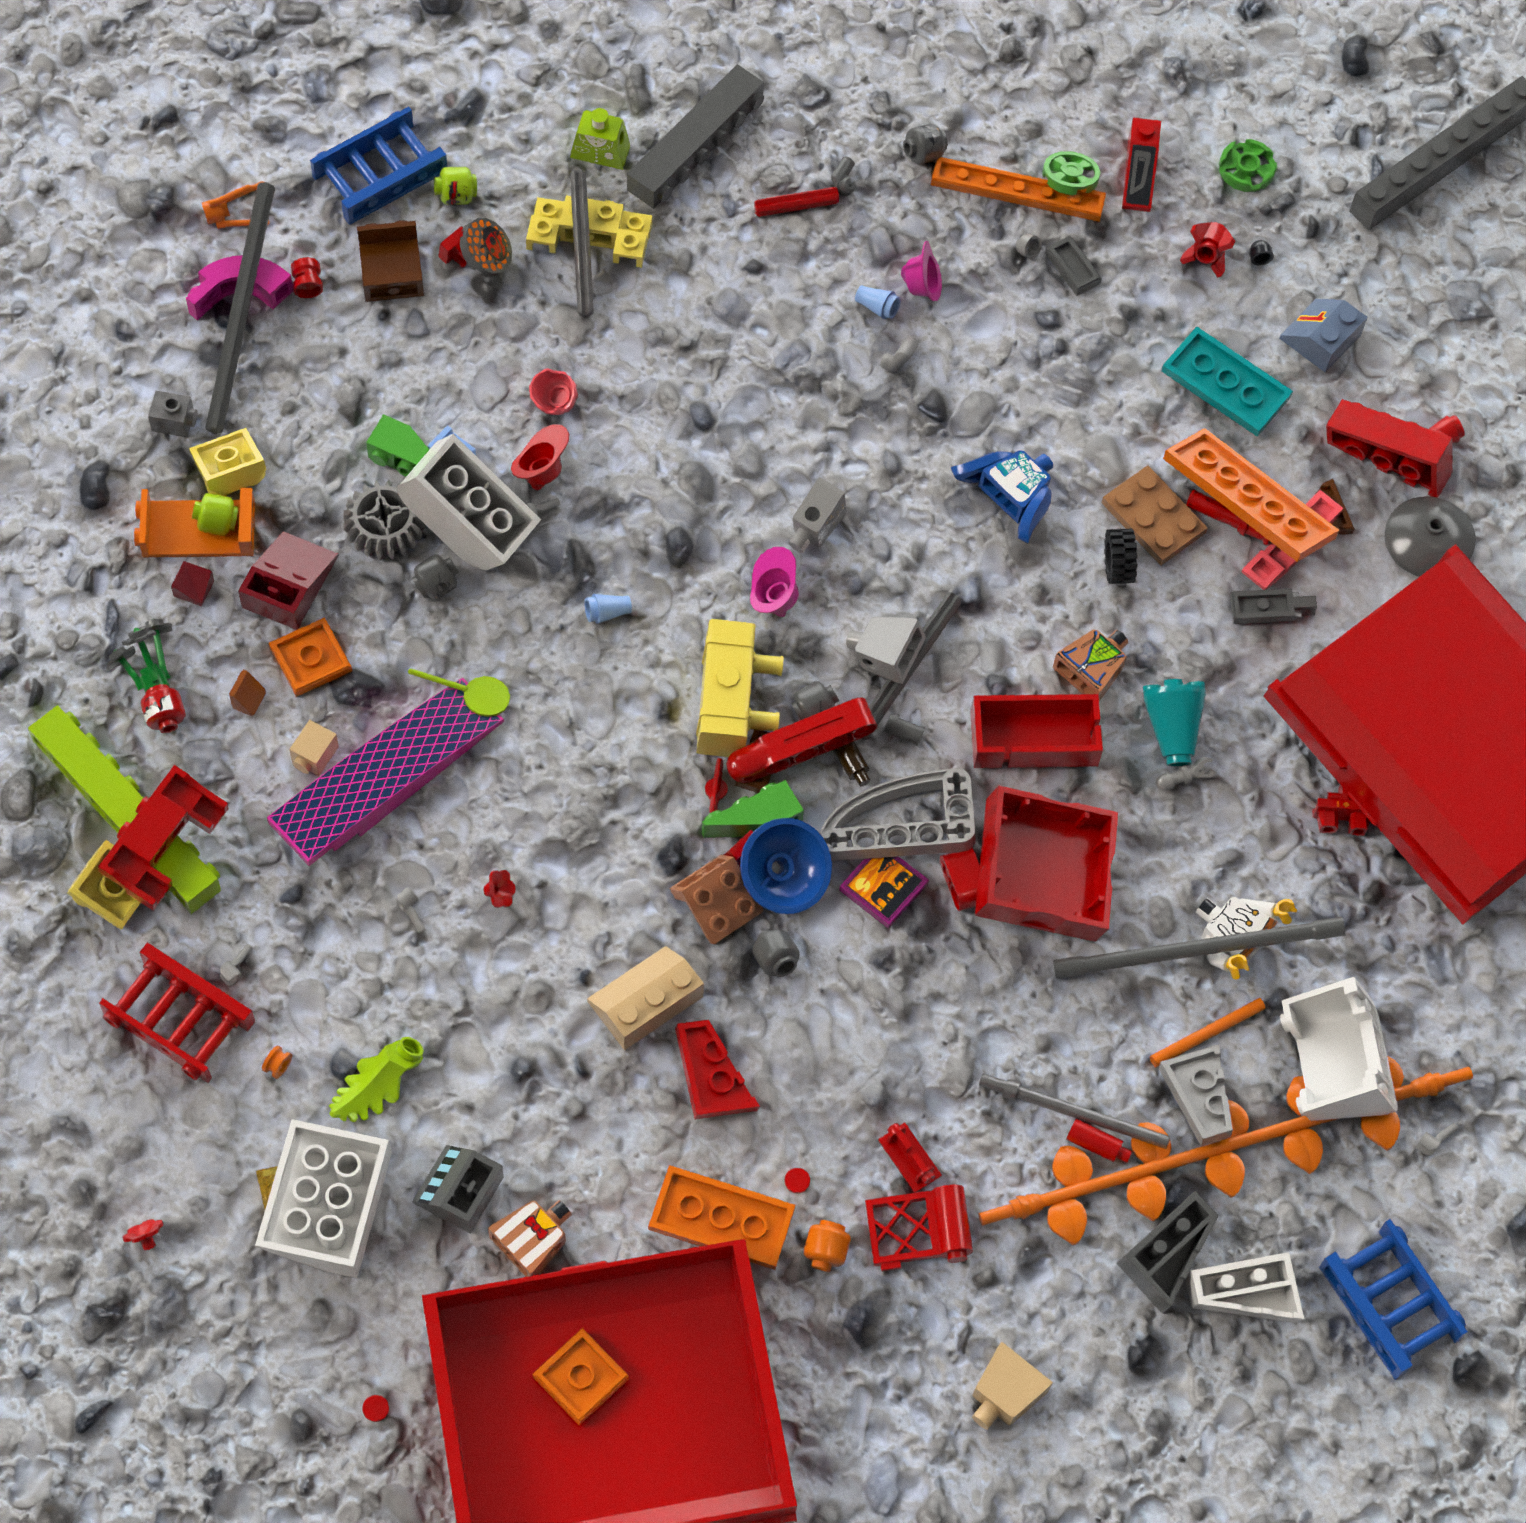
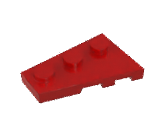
M701 1020L678 1023L675 1031L694 1120L758 1111L760 1105L746 1088L744 1078L740 1071H736L727 1056L728 1051L710 1021Z

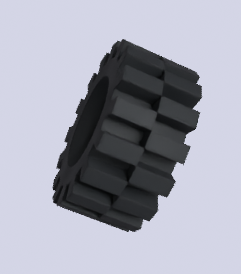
M1132 528L1106 530L1104 563L1109 584H1126L1136 581L1138 556L1136 553V537Z

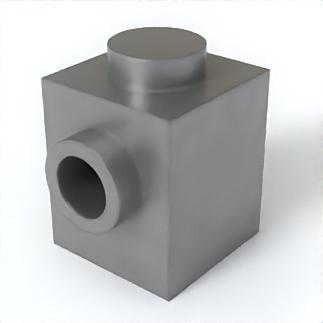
M155 390L148 414L151 430L153 432L187 438L190 427H194L197 420V409L193 408L191 397Z

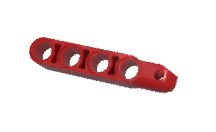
M863 697L854 698L765 734L756 739L754 743L735 750L727 758V770L735 781L750 783L866 737L873 733L878 726L866 699Z

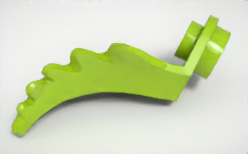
M403 1037L401 1040L384 1046L378 1055L360 1059L357 1063V1069L360 1074L348 1075L345 1078V1082L350 1088L342 1087L337 1090V1094L340 1096L332 1098L333 1103L329 1105L331 1109L329 1112L332 1118H340L344 1122L348 1117L351 1122H356L358 1114L365 1121L369 1118L368 1108L377 1115L383 1112V1099L392 1104L397 1102L400 1095L401 1076L406 1071L419 1066L423 1060L422 1054L424 1050L422 1045L411 1037Z

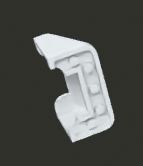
M1355 977L1282 1000L1284 1013L1280 1014V1020L1285 1032H1291L1296 1039L1305 1088L1300 1090V1097L1296 1098L1297 1108L1301 1116H1306L1310 1121L1380 1116L1398 1110L1378 1012L1374 1002Z

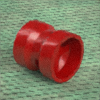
M303 257L293 261L291 264V275L295 279L293 281L294 294L300 298H313L323 292V283L319 277L321 274L320 263L315 258Z

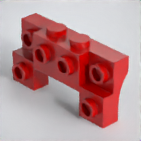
M174 765L150 798L145 796L136 808V813L138 814L131 823L125 822L117 834L118 841L98 866L99 873L124 888L128 895L154 911L172 887V879L154 868L188 821L211 834L228 811V803L203 787L188 773Z

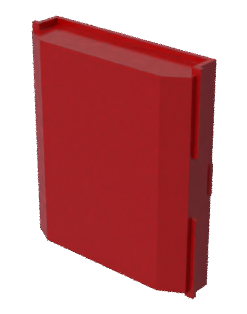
M1455 544L1446 551L1436 565L1280 682L1279 679H1276L1268 685V690L1263 697L1345 789L1348 797L1361 809V812L1368 820L1379 828L1461 924L1464 925L1526 875V622Z
M745 1239L614 1262L599 1261L565 1267L557 1272L422 1295L457 1523L797 1522V1501ZM583 1328L629 1376V1380L579 1426L533 1378L532 1374Z

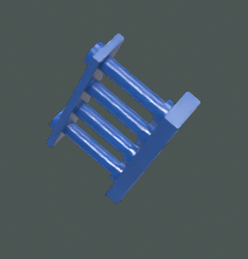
M409 106L401 111L392 113L383 121L327 151L318 153L314 158L310 159L312 177L317 180L327 175L344 197L341 200L344 219L349 225L428 183L435 177H439L441 170L447 167V155L442 148L438 147L433 151H427L411 130L414 125L412 110ZM398 135L403 137L418 157V159L407 165L402 164L386 143ZM376 148L394 172L383 178H378L362 155ZM352 162L369 186L354 192L337 170L339 167Z
M1389 1219L1378 1231L1382 1239L1347 1260L1341 1259L1337 1252H1334L1324 1258L1319 1268L1394 1380L1405 1375L1413 1366L1411 1363L1412 1355L1449 1334L1454 1343H1457L1468 1331L1465 1328L1466 1323L1462 1315L1457 1310L1451 1308L1407 1244L1408 1238L1401 1227L1395 1226L1391 1219ZM1391 1250L1401 1264V1267L1366 1288L1360 1287L1353 1277V1271ZM1410 1277L1421 1294L1385 1316L1379 1315L1372 1305V1299ZM1430 1306L1440 1323L1404 1345L1402 1343L1398 1344L1391 1333L1392 1327L1425 1307Z

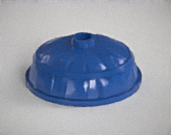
M779 818L762 824L749 836L741 854L740 870L744 886L755 902L774 913L794 914L809 909L824 895L831 879L832 859L824 838L815 828L798 819ZM774 862H777L780 865V870L778 873H775L772 870V864Z

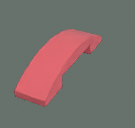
M1321 490L1306 503L1308 507L1331 524L1343 511V507ZM1271 543L1264 551L1261 549L1241 572L1260 588L1267 590L1297 562Z

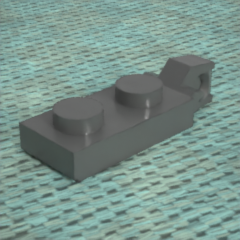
M1292 589L1247 590L1230 593L1233 624L1301 620L1302 616L1315 615L1317 609L1316 596H1299V592H1292Z

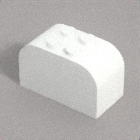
M454 434L438 440L397 488L404 504L461 559L481 570H489L505 564L541 521Z

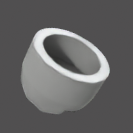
M1023 234L1016 241L1017 252L1026 258H1035L1041 250L1042 243L1038 236Z

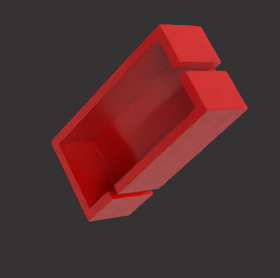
M1099 694L973 696L970 715L974 768H1002L1003 762H1008V768L1099 766L1103 752L1101 725H1099Z

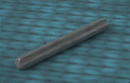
M575 170L570 173L577 310L580 316L593 315L594 308L586 172Z

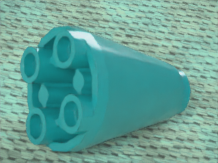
M1182 679L1164 680V686L1156 684L1143 686V700L1167 766L1178 767L1192 764L1191 757L1195 755L1206 697L1205 682L1193 681L1183 684Z

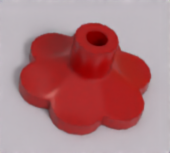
M507 870L492 871L489 875L488 884L483 888L485 896L491 897L492 905L495 908H501L502 906L510 907L513 902L512 896L515 894L516 887L514 882L510 880V873Z
M149 1219L140 1225L129 1228L127 1233L122 1236L123 1241L140 1242L143 1250L154 1248L156 1243L153 1236L164 1226L163 1220L155 1221L154 1219Z

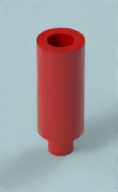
M1077 1118L1066 1138L1067 1141L1111 1162L1118 1158L1128 1163L1133 1152L1122 1146L1123 1140Z

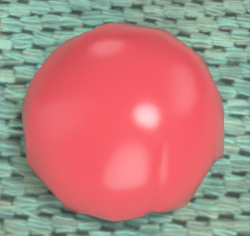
M544 369L533 377L529 385L531 400L539 410L549 415H563L565 412H569L574 407L578 398L577 384L564 371Z

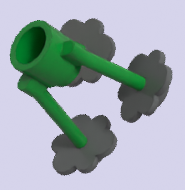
M162 619L149 620L145 622V626L134 628V631L128 633L129 639L122 641V645L126 646L138 643L147 666L140 670V677L127 661L136 653L134 646L127 650L125 647L115 649L109 656L110 661L107 663L106 669L110 671L122 665L135 682L138 691L144 689L146 692L149 688L159 684L169 685L168 679H170V676L166 669L160 634L172 631V624L164 623ZM152 636L154 638L158 665L153 664L144 641Z

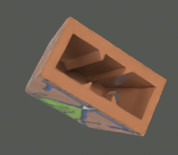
M1093 629L1060 650L1055 656L1053 669L1082 694H1099L1100 701L1124 668L1127 657L1121 650L1128 644V639L1119 630H1115L1106 638L1098 630Z

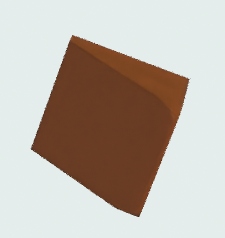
M243 669L229 693L233 709L250 716L255 715L266 694V690L247 670Z

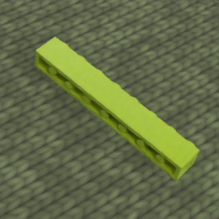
M57 705L28 727L32 741L118 834L124 823L127 821L131 823L138 814L136 813V808L143 799L138 792L140 788L130 775L124 777L118 771L120 766L109 753L104 756L99 750L101 747L99 742L90 732L85 735L80 730L81 724L75 715L70 711L65 713ZM177 836L154 868L172 879V887L169 891L190 914H193L221 891L218 881L221 876L210 862L204 864L199 859L200 852L191 841L184 842Z

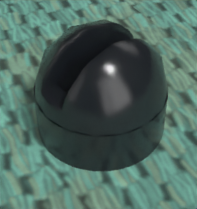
M1255 241L1249 249L1250 260L1254 265H1265L1274 258L1272 247L1266 241Z

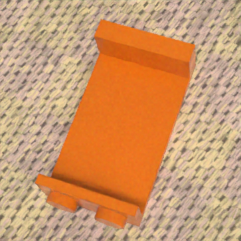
M240 488V500H233L234 506L239 507L234 531L229 530L225 536L209 534L198 530L197 520L192 519L195 501L201 502L202 500L151 501L148 489H141V501H136L135 505L136 518L140 519V528L134 529L135 546H140L143 558L254 556L256 502L253 488Z

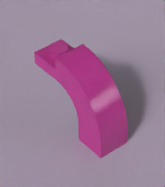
M242 255L217 260L198 272L200 285L193 287L186 297L188 311L192 317L199 320L221 299L234 294ZM260 258L252 295L274 309L294 291L291 274L279 265Z

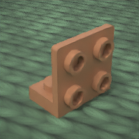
M719 855L669 888L675 899L687 903L711 944H716L763 912V907L755 902L747 892L742 880L740 867L734 857Z

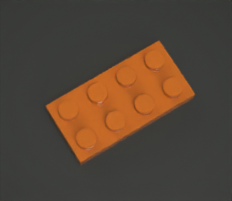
M669 1165L648 1225V1230L698 1246L745 1239L750 1262L776 1270L796 1205Z

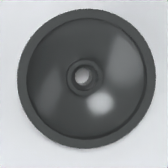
M1423 496L1403 502L1391 513L1385 527V543L1389 554L1401 568L1418 577L1436 565L1446 551L1455 544L1469 560L1475 550L1476 536L1470 519L1459 507L1441 498ZM1430 525L1438 527L1439 530L1432 529Z

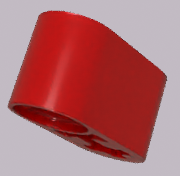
M973 848L963 852H951L941 855V869L956 909L962 911L976 907L980 865Z

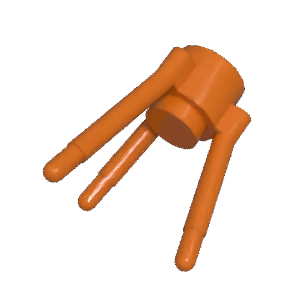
M261 181L254 185L248 184L219 198L201 202L208 225L216 223L217 229L249 226L250 220H225V217L230 216L226 203L256 191L258 184L264 182Z

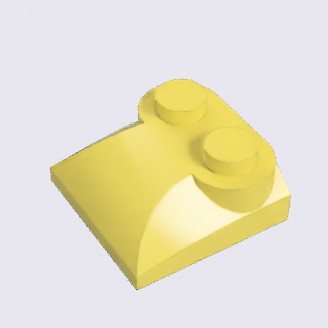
M246 428L189 448L205 482L208 493L227 496L232 492L240 490V488L255 486L265 477L267 469L264 459Z
M105 840L75 879L67 894L72 896L78 905L89 908L117 928L123 929L140 905V902L128 895L124 888L99 873L98 866L114 846L108 840Z

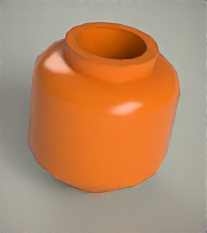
M820 1220L819 1224L810 1227L804 1247V1256L812 1261V1268L831 1272L832 1267L844 1265L851 1241L850 1235L845 1232V1226L832 1221Z

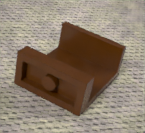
M399 220L394 223H370L365 226H357L365 302L424 296L416 221Z

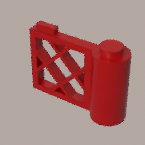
M943 1185L931 1191L865 1200L874 1267L881 1266L882 1272L902 1269L901 1263L938 1257L947 1258L949 1263H959L968 1259L967 1255L973 1253L965 1191L962 1185ZM926 1201L927 1212L919 1222L905 1213L912 1202ZM898 1204H903V1205L901 1206V1208H898L897 1206H895V1205H898ZM888 1206L896 1214L885 1227L875 1220L873 1208ZM900 1217H903L915 1226L905 1240L890 1231ZM927 1220L930 1230L923 1226ZM876 1227L882 1231L878 1237ZM921 1230L931 1238L932 1249L918 1251L909 1243ZM886 1235L900 1244V1247L893 1255H879L878 1245ZM905 1248L910 1251L908 1253H902L905 1250Z

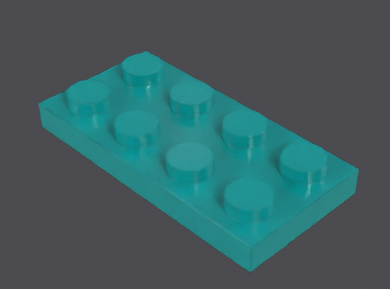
M1197 326L1167 359L1161 369V372L1257 437L1288 402L1293 393L1291 389Z

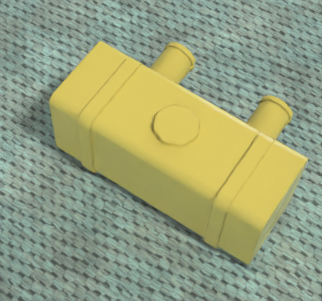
M718 619L709 620L702 656L701 700L696 729V753L729 757L735 750L746 746L747 735L750 729L778 730L779 712L755 711L750 708L752 675L754 673L782 676L784 660L783 656L755 654L756 625L754 623Z

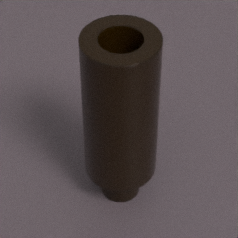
M855 742L833 750L850 780L856 779L860 787L867 785L871 781L867 775L870 768Z

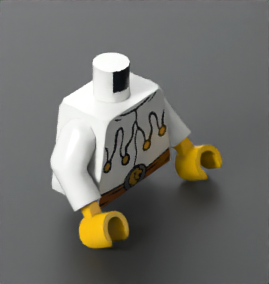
M1231 897L1222 908L1206 898L1198 907L1196 913L1208 922L1201 936L1202 939L1273 929L1278 923L1275 919L1280 918L1282 923L1290 924L1292 919L1288 912L1296 913L1298 910L1290 899L1271 903ZM1261 947L1209 954L1207 958L1211 965L1230 972L1231 977L1237 980L1240 978L1239 972L1241 969L1250 970L1248 961Z

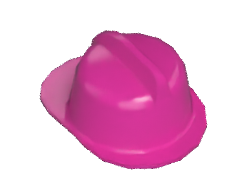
M925 241L922 254L907 261L906 265L902 267L901 276L912 295L929 297L932 301H938L942 291L941 272L932 253L929 241Z
M773 547L761 554L754 565L750 603L753 609L760 613H772L779 617H785L786 612L795 605L799 597V589L796 584V559L793 553L785 547Z

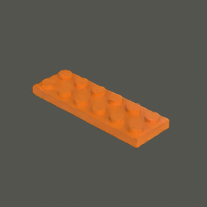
M1206 428L1166 449L1163 457L1166 462L1296 562L1336 539L1339 529Z

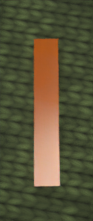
M944 157L936 160L931 179L932 186L1098 222L1101 219L1106 197L1105 192L1093 190L1086 193V189L1077 190V195L1063 194L1052 189L1047 184L1048 180Z

